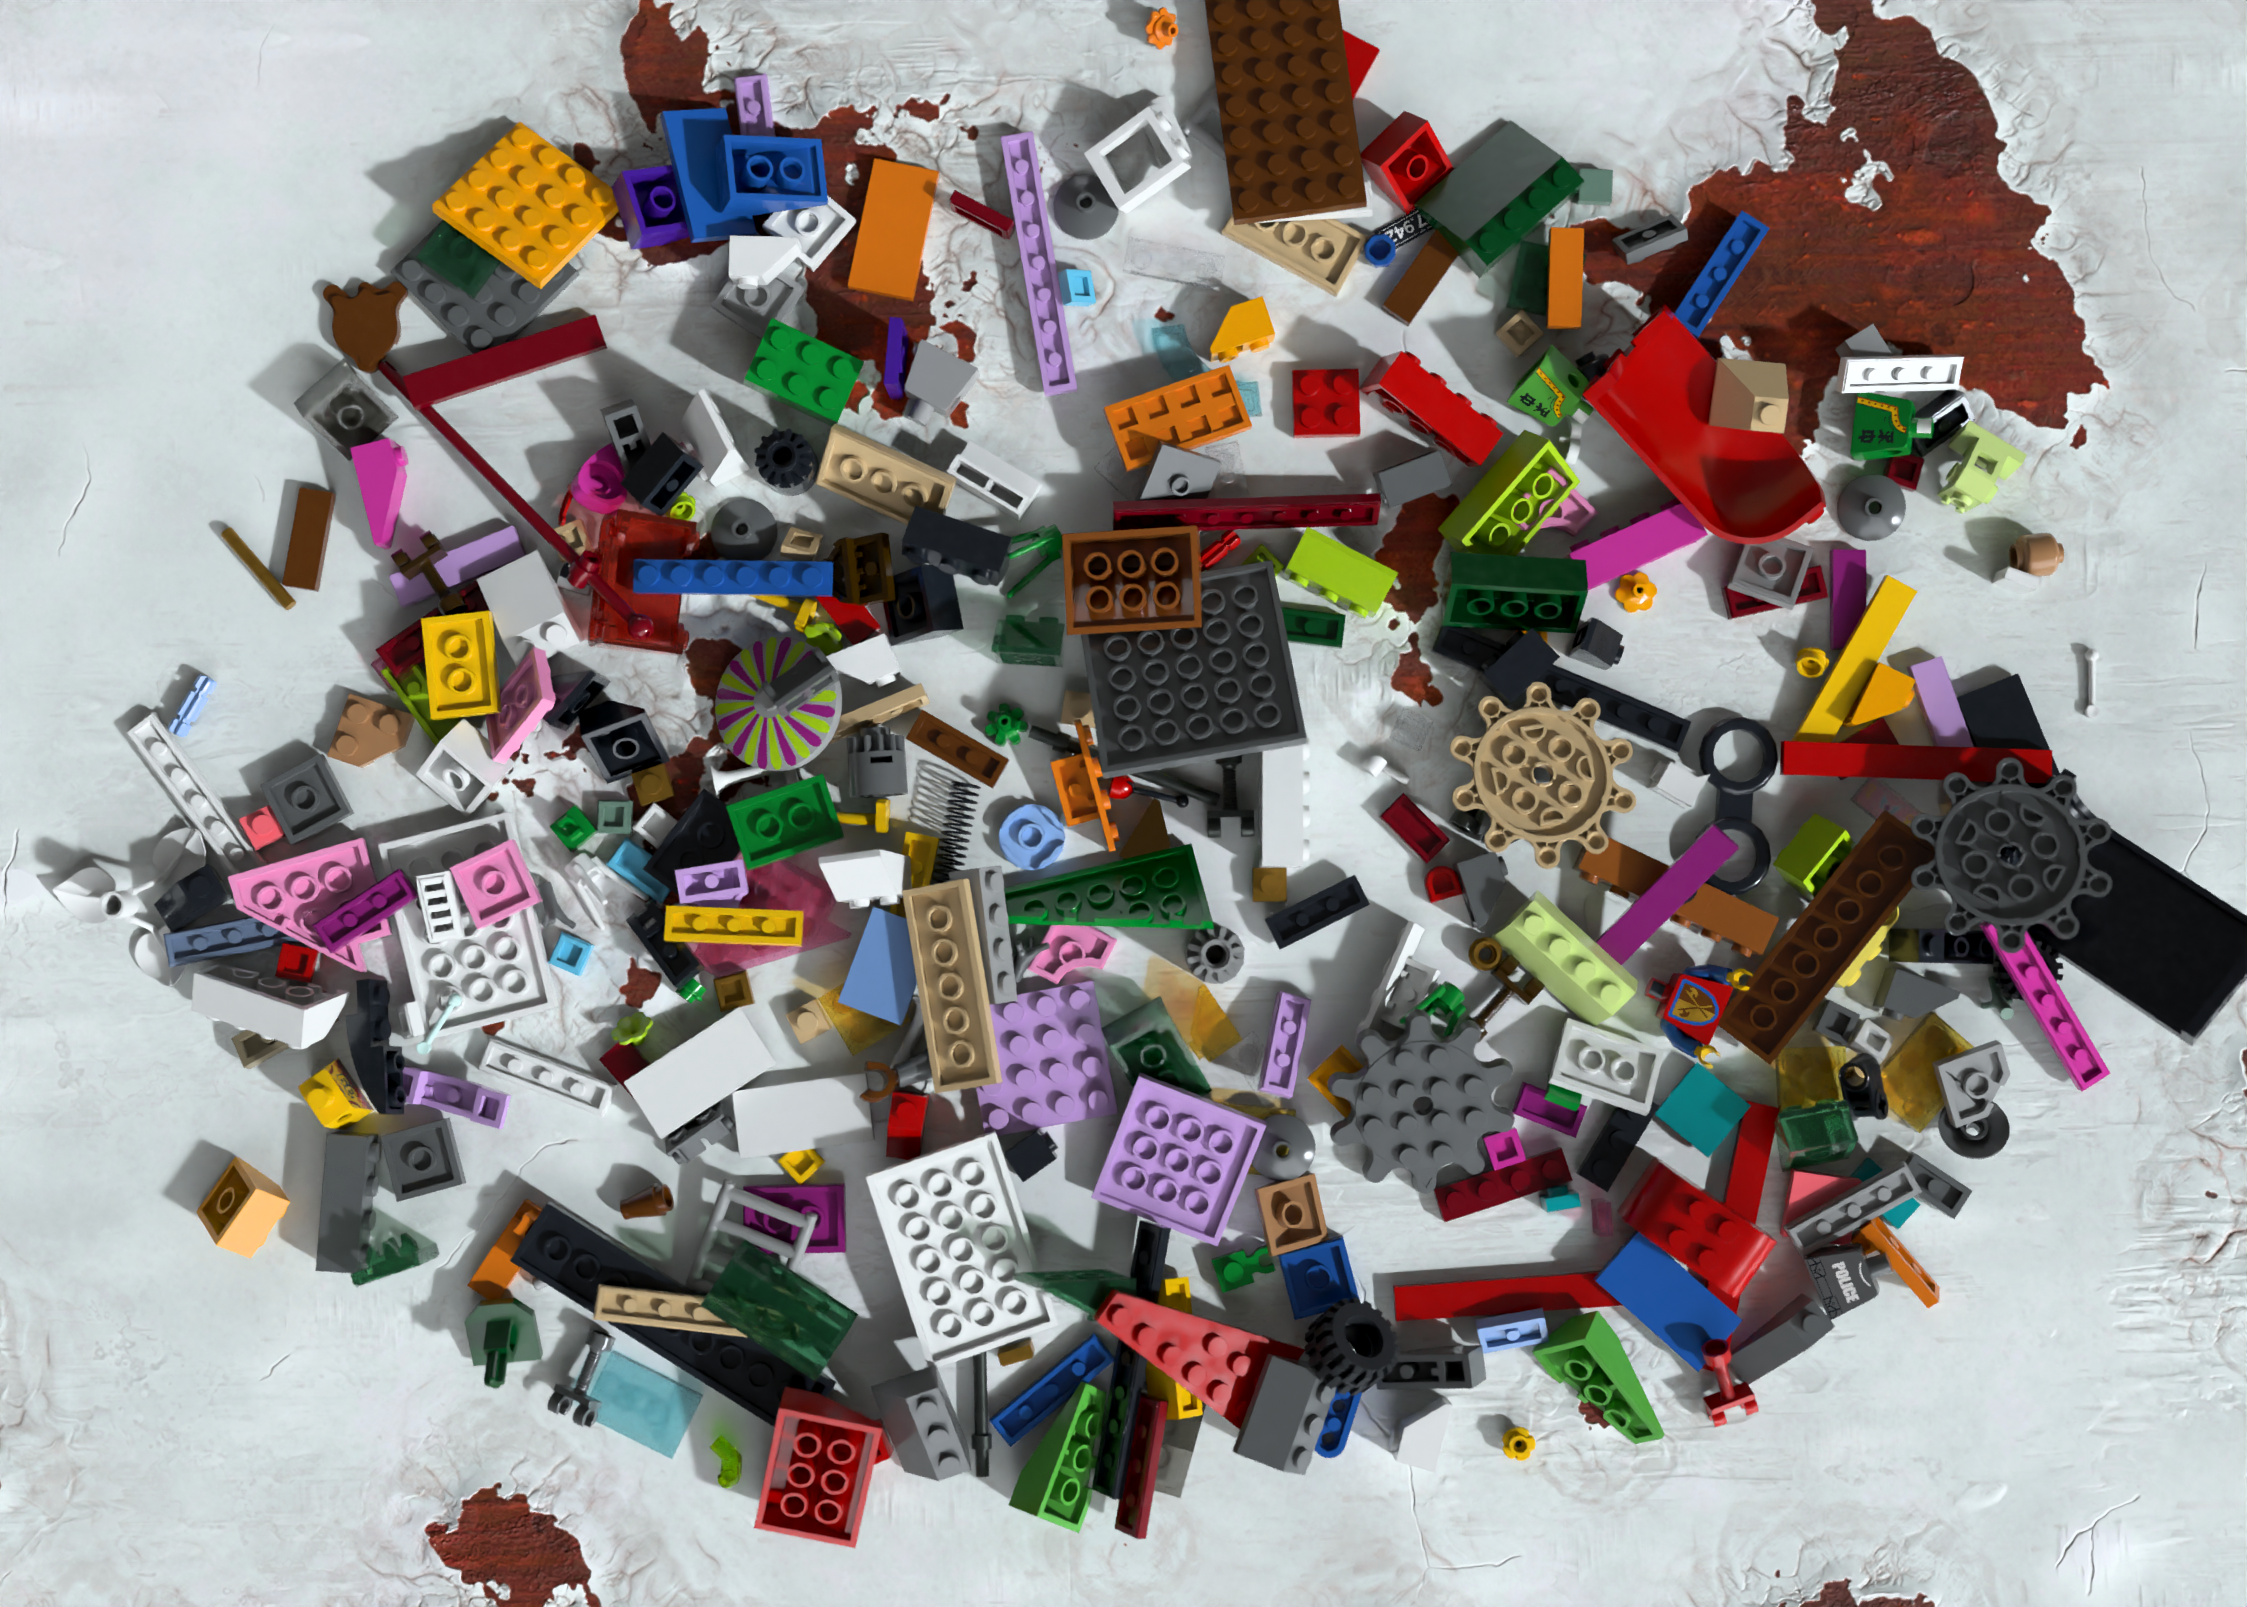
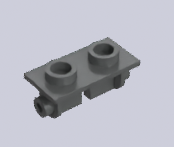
M718 1102L713 1107L711 1106L697 1115L686 1126L682 1125L670 1133L665 1140L666 1154L668 1156L672 1154L674 1160L679 1165L682 1162L688 1163L706 1150V1146L700 1139L705 1137L713 1145L732 1132L731 1128L735 1126V1123L728 1114L724 1116L722 1103Z

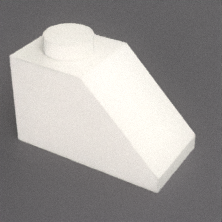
M730 235L728 275L733 284H738L739 288L749 290L757 289L758 285H768L801 254V245L798 238Z
M885 633L826 656L837 672L870 686L877 684L878 688H883L897 682L896 676L902 674Z
M1441 1397L1401 1420L1398 1430L1393 1429L1389 1440V1450H1393L1392 1456L1396 1462L1436 1472L1453 1407L1449 1399Z

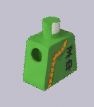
M1552 344L1516 382L1507 400L1510 405L1549 426H1556L1567 414L1580 424H1583L1594 409L1581 399L1583 391L1588 384L1587 378Z

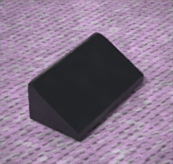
M1946 390L1915 412V418H1934V430L1932 438H1912V447L1923 458L1955 435L1969 420L1972 422L1976 420L1964 392Z

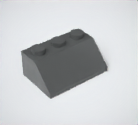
M1268 1353L1233 1452L1282 1472L1305 1475L1312 1460V1454L1318 1437L1323 1429L1330 1404L1335 1396L1336 1387L1330 1389L1325 1385L1326 1381L1323 1378L1319 1380L1315 1375L1317 1371L1314 1367L1310 1368L1308 1362Z
M937 1365L871 1386V1391L904 1472L940 1481L971 1470L968 1444Z

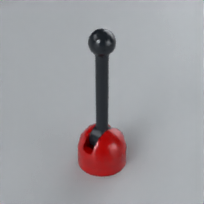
M1128 775L1112 777L1108 793L1110 798L1126 799L1131 794L1136 793L1176 803L1180 808H1185L1189 804V799L1185 795L1176 797L1135 787L1133 780Z

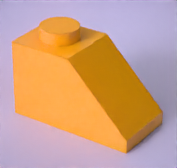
M1880 662L1876 663L1841 726L1845 728L1853 727L1900 711L1902 708H1907L1915 694L1912 687L1916 680Z

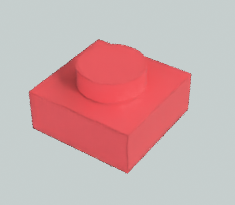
M270 805L239 819V824L254 851L286 837Z

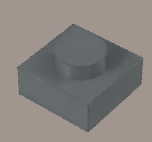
M1826 1000L1812 1030L1835 1042L1846 1045L1860 1015L1831 1000Z

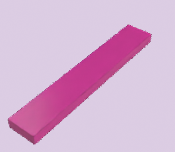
M1981 922L1979 924L2075 1087L2083 1092L2109 1075L2110 1071L2027 931L2025 933V945L2022 950L2010 954L2004 952L1998 946L1995 927L1988 922Z

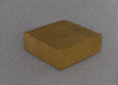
M748 971L713 979L721 1012L755 1004Z
M1032 1339L999 1348L997 1355L1000 1366L1004 1367L1031 1359L1035 1351Z

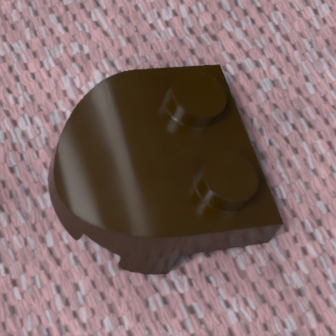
M881 532L854 539L844 537L833 543L834 549L829 557L824 558L822 562L833 563L832 595L839 602L856 606H868L896 600L889 534Z

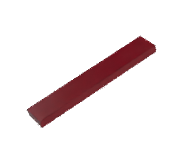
M592 315L402 377L413 408L419 410L607 349V345L596 315Z

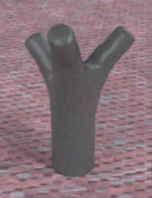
M551 882L539 884L538 889L544 905L542 925L547 927L549 923L554 924L557 918L570 928H575L576 923L570 920L560 908Z
M1029 936L1024 947L1020 941L1015 943L1017 958L1013 966L1016 982L1019 983L1034 957L1041 951L1050 948L1048 942L1032 948L1034 937Z

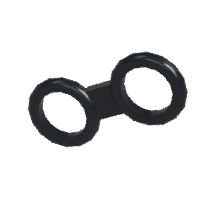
M1739 716L1725 718L1712 725L1702 738L1698 752L1700 768L1704 775L1710 774L1707 781L1717 788L1715 820L1706 824L1695 837V840L1714 823L1722 831L1733 829L1742 832L1750 838L1756 850V862L1753 870L1747 877L1740 881L1728 882L1713 874L1705 882L1729 895L1747 893L1756 888L1768 874L1771 863L1770 844L1763 831L1751 822L1753 793L1765 787L1774 775L1778 762L1777 744L1769 730L1756 720ZM1741 730L1748 732L1758 740L1762 747L1763 762L1761 769L1748 781L1736 782L1729 780L1718 771L1714 764L1713 752L1715 745L1721 736L1729 731Z

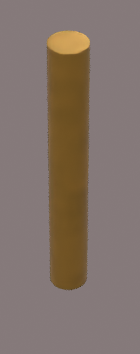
M231 527L221 533V537L285 610L294 607L296 601L238 534Z

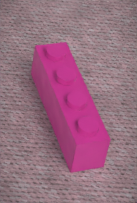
M1676 498L1661 505L1660 509L1662 512L1650 517L1648 512L1642 513L1630 519L1631 526L1620 530L1618 525L1601 532V539L1590 544L1588 539L1572 545L1569 547L1571 553L1564 558L1586 560L1589 591L1701 540L1708 535L1704 526Z

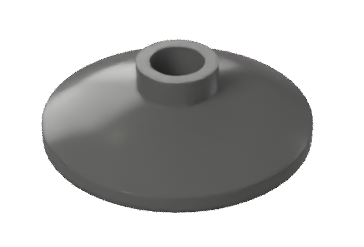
M1084 174L1068 179L1058 189L1053 203L1054 216L1059 227L1069 236L1080 240H1093L1105 235L1114 226L1119 213V209L1101 180L1095 175ZM1083 199H1089L1092 205L1089 208H1083L1080 206V202Z
M1878 474L1863 475L1852 480L1841 492L1837 503V514L1842 527L1853 537L1865 541H1876L1891 535L1901 525L1906 512V501L1901 488L1890 478ZM1873 501H1876L1880 506L1876 514L1870 513L1868 509L1869 504Z
M737 499L725 504L716 513L711 525L713 545L717 552L726 560L761 561L772 551L777 540L778 531L774 516L763 504L751 499ZM741 524L748 526V531L745 535L737 534V527Z
M1992 1101L1994 1106L1988 1117L1955 1128L1950 1124L1944 1106L1938 1120L1940 1136L1944 1143L1960 1156L1970 1159L1992 1157L2004 1148L2009 1138L2010 1126L2004 1111ZM1974 1128L1978 1135H1970L1966 1132V1129Z
M1274 1114L1264 1118L1263 1120L1267 1121V1125L1252 1160V1165L1261 1175L1274 1181H1288L1298 1178L1308 1170L1315 1156L1316 1145L1310 1128L1301 1119L1289 1114ZM1279 1145H1286L1289 1151L1286 1155L1281 1156L1276 1153V1148Z

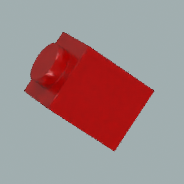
M898 1089L893 1092L887 1129L886 1157L910 1160L921 1156L930 1094Z

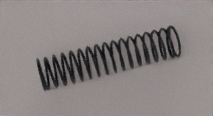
M958 781L951 782V788L961 792H950L949 795L961 800L950 799L947 802L961 808H946L948 812L957 815H945L944 817L957 823H943V826L956 831L943 830L941 833L956 839H939L941 842L952 846H939L938 848L952 854L939 853L937 857L952 862H935L936 865L951 870L934 869L935 873L949 877V874L943 872L961 870L943 864L966 865L963 862L947 858H967L966 855L947 849H969L948 841L969 843L970 840L948 833L971 835L972 833L949 825L973 827L972 824L952 819L974 820L973 816L953 810L976 812V809L953 802L978 804V802L954 794L978 797L979 794L957 787L980 789V786ZM932 877V880L940 883L946 882L942 880H950L945 877Z

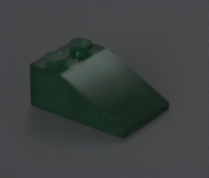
M1006 615L1005 620L997 621L992 642V654L997 664L1063 667L1066 628L1065 624L1059 623V618L1039 617V622L1025 621V616Z
M1161 996L1101 1028L1108 1047L1132 1088L1135 1086L1139 1073H1142L1199 1096L1212 1091Z
M1108 1269L1014 1272L1013 1280L1073 1311L1086 1315V1320L1096 1321L1092 1317L1113 1289L1136 1296V1278Z

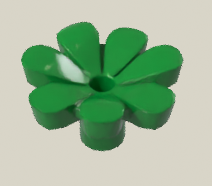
M1000 704L998 713L989 711L986 716L987 720L992 722V724L985 727L986 735H996L995 744L1000 747L1006 744L1007 739L1013 745L1019 744L1021 737L1018 733L1027 732L1028 723L1020 721L1024 716V711L1021 708H1015L1013 711H1010L1009 704Z

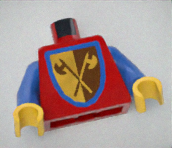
M1704 964L1686 967L1682 973H1673L1668 984L1652 977L1647 984L1644 995L1660 1002L1655 1016L1661 1020L1660 1026L1673 1047L1693 1058L1698 1057V1060L1704 1067L1712 1069L1713 1065L1705 1061V1056L1709 1053H1715L1721 1057L1717 1049L1709 1044L1733 991V987L1729 986V984L1731 983L1735 988L1747 991L1750 987L1740 985L1739 977L1743 974L1753 976V974L1744 969L1733 971L1726 967Z

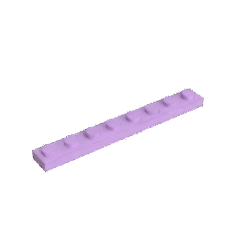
M1033 131L1001 136L1045 397L1078 392Z

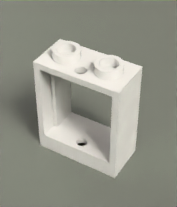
M1146 107L1084 153L1117 208L1125 213L1133 210L1191 168L1186 159L1190 154L1179 138L1176 141L1173 139L1168 131L1172 128V124L1162 110L1157 113L1151 107ZM1150 123L1172 161L1128 191L1106 154Z

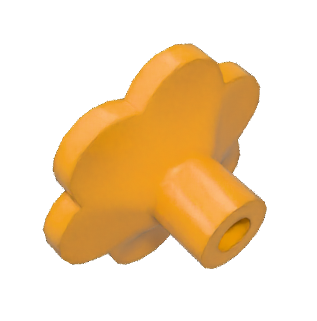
M1639 572L1634 576L1626 574L1620 578V587L1615 591V598L1618 602L1623 603L1625 611L1634 613L1638 609L1646 611L1652 607V598L1657 594V587L1649 582V578L1645 573Z

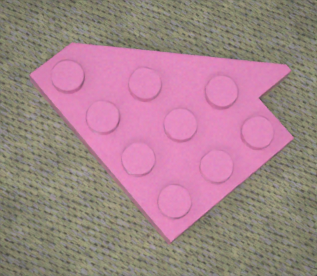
M365 838L355 839L228 876L238 910L360 973L367 972L360 944L393 934L389 919L387 918L340 950L330 953L312 926L377 883Z

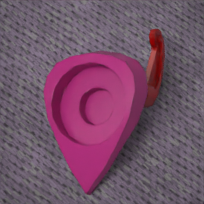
M612 443L592 455L578 469L573 480L568 484V491L563 499L558 515L559 526H563L566 523V514L573 497L580 505L590 511L607 515L616 512L625 501L627 490L620 484L625 475Z

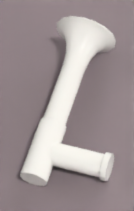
M710 765L718 799L720 793L730 785L767 775L784 773L786 785L799 782L796 770L806 768V765L788 771H768L750 766L732 771H719Z
M913 996L912 998L916 1004L915 1016L898 1053L894 1056L890 1065L891 1069H893L895 1064L909 1059L924 1028L919 997ZM925 1080L910 1086L926 1094L932 1081Z

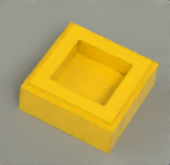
M815 1149L786 1152L777 1160L799 1185L803 1184L826 1162Z

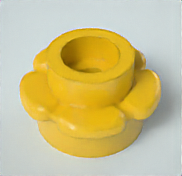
M1809 647L1798 651L1795 663L1801 675L1815 678L1828 668L1829 659L1825 657L1826 654L1823 650Z
M1524 1427L1512 1428L1503 1435L1502 1442L1504 1446L1502 1449L1504 1454L1510 1459L1516 1458L1518 1461H1524L1530 1457V1452L1535 1449V1439L1532 1435H1529V1431ZM1517 1441H1521L1522 1445L1520 1447H1516Z

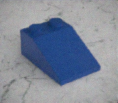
M727 134L722 136L715 149L721 214L760 215L828 204L821 139Z

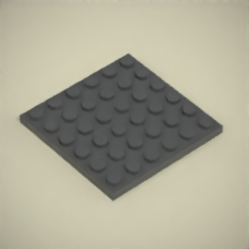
M1272 560L1202 572V627L1081 635L1104 779L1307 744Z

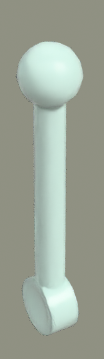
M453 993L449 996L448 1005L425 1041L417 1044L416 1050L419 1054L425 1055L431 1051V1042L453 1008L461 1004L462 998L459 994Z

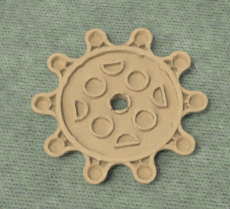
M1533 682L1526 689V702L1523 708L1519 710L1508 709L1494 696L1484 697L1479 702L1478 712L1486 724L1485 734L1479 738L1457 736L1450 743L1449 750L1451 755L1457 760L1468 764L1473 772L1472 780L1468 784L1456 788L1453 792L1452 803L1461 811L1481 809L1489 815L1491 825L1485 834L1484 843L1490 851L1495 853L1503 852L1512 841L1524 839L1534 849L1535 862L1544 869H1552L1557 866L1560 861V847L1566 840L1573 839L1578 841L1588 852L1593 854L1604 852L1608 847L1609 841L1606 833L1600 826L1601 815L1609 810L1628 813L1636 805V797L1633 792L1620 787L1613 779V769L1615 766L1627 762L1632 757L1633 748L1630 742L1622 738L1606 741L1596 735L1594 724L1600 715V706L1594 699L1583 698L1573 709L1561 711L1553 705L1550 688L1543 682ZM1534 769H1545L1550 775V781L1548 783H1536L1533 774Z

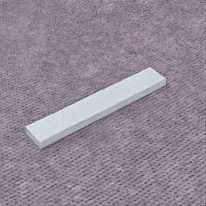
M151 712L126 731V734L232 875L270 864L260 850L254 851L237 819L157 713Z

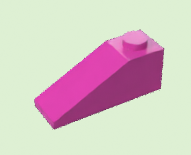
M386 438L350 448L375 545L383 549H389L392 546L407 479L405 466L408 465V457L404 447L399 446L392 439Z

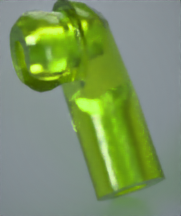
M720 1435L709 1448L721 1459V1470L717 1476V1481L721 1487L728 1489L737 1484L742 1476L743 1458L740 1452Z

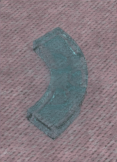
M1184 324L1151 328L1158 358L1175 383L1212 370L1200 360L1192 349ZM1235 380L1248 416H1262L1258 381Z

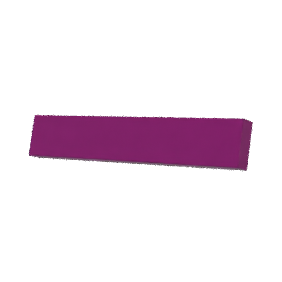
M1712 823L1595 942L1622 965L1739 849V846Z

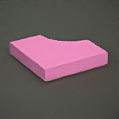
M1551 466L1546 472L1551 474L1561 486L1566 488L1568 482ZM1537 481L1535 489L1538 487L1539 481ZM1572 489L1569 492V496L1562 503L1560 502L1556 511L1539 526L1541 527L1539 530L1554 528L1563 530L1572 537H1575L1598 511L1575 489ZM1524 493L1522 496L1528 499L1531 495ZM1554 499L1546 500L1541 504L1538 512L1539 517L1542 515L1543 507L1548 503H1552ZM1518 505L1515 506L1513 514L1517 510ZM1537 520L1529 525L1525 522L1516 525L1526 532Z
M1049 925L1040 944L1048 942L1050 948L1041 951L1035 956L1027 969L1058 984L1066 973L1077 967L1091 966L1103 969L1117 939L1092 926Z

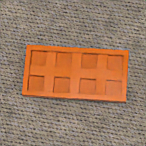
M1229 364L1105 406L1103 409L1126 472L1149 465L1159 440L1192 450L1252 428Z

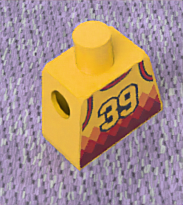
M339 1058L326 1065L298 1086L300 1093L321 1124L327 1128L347 1130L374 1111Z

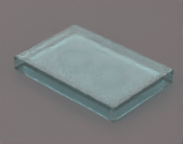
M614 1350L610 1353L590 1394L591 1397L603 1402L601 1408H598L596 1422L670 1459L674 1457L704 1396Z

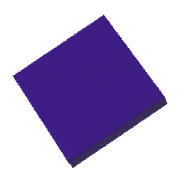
M898 317L889 318L884 385L890 399L902 400L904 398L909 335L904 321Z

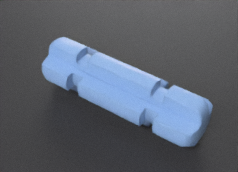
M202 674L197 676L193 683L195 688L193 691H188L176 711L178 714L177 718L173 717L168 725L169 731L180 737L187 736L192 727L190 725L191 721H196L208 701L207 694L211 695L217 685L213 679Z

